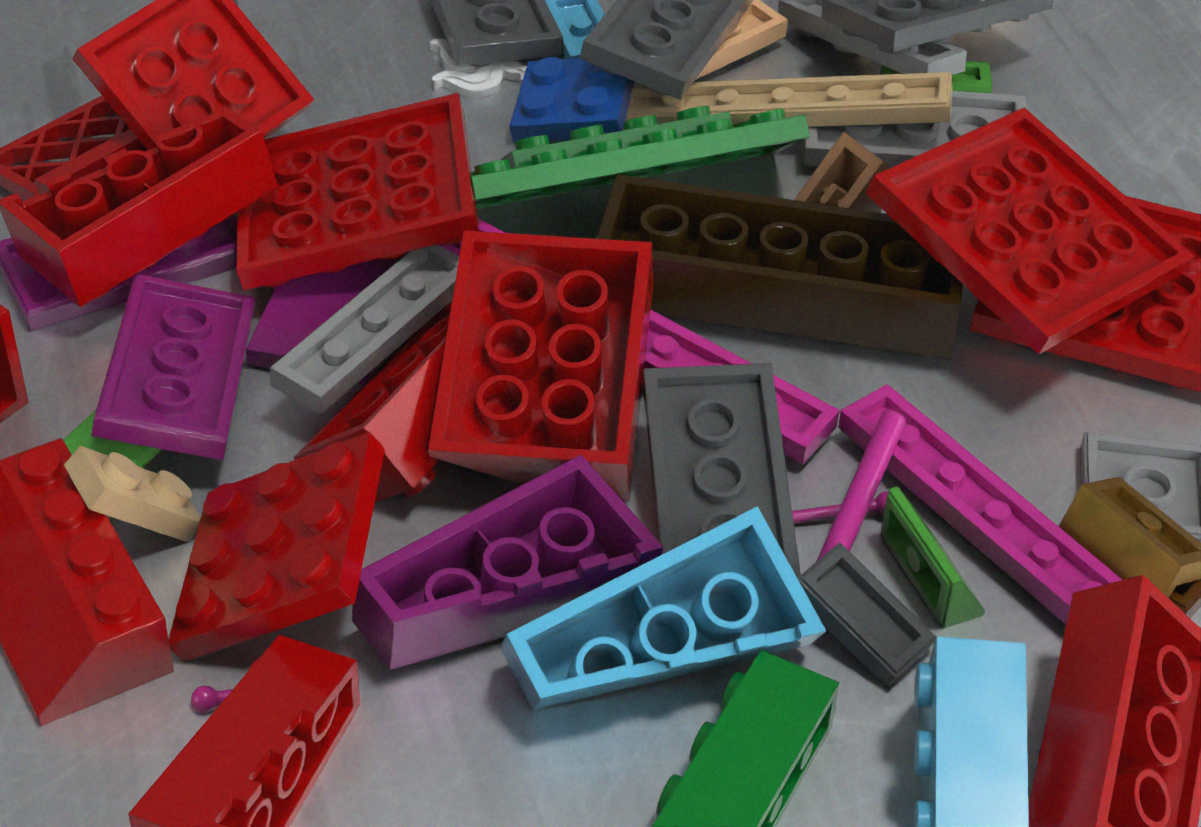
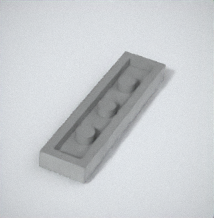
M779 0L778 13L788 19L789 25L798 28L800 34L809 37H819L834 44V48L839 51L861 55L870 59L871 64L878 68H882V65L902 74L949 72L955 75L965 71L967 50L945 41L929 42L911 47L909 52L904 54H889L880 51L877 44L862 37L846 35L842 31L843 28L822 19L823 0Z
M440 245L410 251L271 366L270 385L321 415L452 301L459 256Z

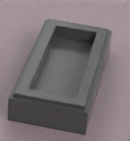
M840 542L798 577L822 624L887 688L926 654L935 643L936 636Z

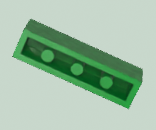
M760 650L746 674L737 671L730 679L721 702V711L723 712L715 725L706 721L699 729L689 755L691 764L683 777L673 774L667 781L657 804L656 814L658 817L652 827H776L833 726L840 682Z

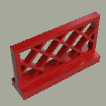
M101 95L1 147L0 187L13 194L18 193L21 199L26 200L48 191L46 180L69 172L72 179L76 180L105 168L106 164L103 157L126 149V151H147V149L120 116L105 117L107 115H116L117 113ZM115 134L112 137L91 138V136ZM76 138L75 140L59 141L61 139ZM69 158V161L45 163V160ZM29 162V165L12 166L15 163Z

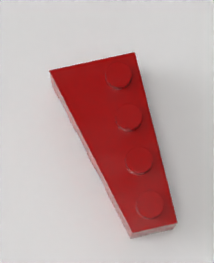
M227 107L156 136L157 147L150 150L126 151V149L103 157L106 164L105 168L73 180L70 173L66 172L46 180L49 190L24 201H21L18 193L0 199V212L19 257L81 308L91 301L106 295L112 288L141 270L153 266L167 254L190 240L203 235L211 227L237 211L252 205L258 198L278 187L262 131Z
M278 635L260 658H257L251 664L244 677L128 813L130 826L290 827L361 705L357 660Z

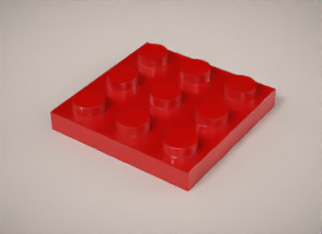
M155 0L79 47L72 58L147 150L157 147L156 136L227 107L259 128L265 139L306 111L315 100L233 0Z
M371 432L344 442L331 443L320 451L288 463H278L264 472L234 483L222 484L207 493L169 634L170 649L183 662L355 604L385 448Z

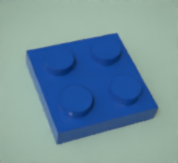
M547 57L538 61H528L509 125L513 143L521 139L540 135H548L549 142L569 141L570 131L595 125H602L604 134L623 131V122L626 119L634 81L620 75L609 74L598 66L580 58L560 59L557 57Z

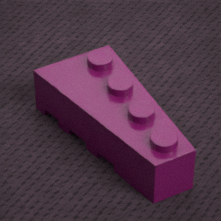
M579 455L363 568L356 601L352 605V622L386 666L392 670L503 638L507 633L661 556L663 546L582 455Z

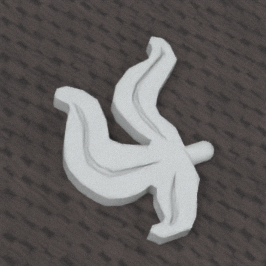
M438 38L430 41V50L440 55L441 65L446 70L432 77V88L434 89L445 87L452 92L459 93L461 96L477 99L497 94L502 88L503 79L520 82V87L522 85L527 65L517 60L492 62L482 67L471 65L458 66L447 39Z

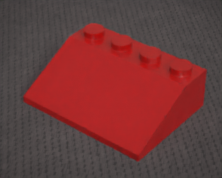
M463 230L429 440V457L523 485L582 455L623 502H630L643 369L645 366L653 293L652 242Z

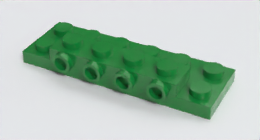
M699 106L677 112L678 121L658 124L656 115H650L623 122L624 131L604 134L603 126L595 125L570 131V140L550 144L548 135L521 139L514 142L516 150L511 151L500 160L483 163L474 167L475 171L472 172L470 179L476 207L479 210L612 185L617 174L649 178L775 154L810 137L806 115L786 118L784 109H775L750 116L751 120L732 125L730 111L711 114L709 106Z

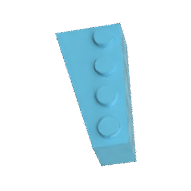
M757 506L507 633L500 649L534 711L754 659L760 650L775 654L809 646L823 635L826 629Z
M937 636L929 663L918 662L915 674L914 702L915 706L919 707V730H917L915 736L913 764L914 775L921 777V801L916 800L913 827H1029L1026 643Z

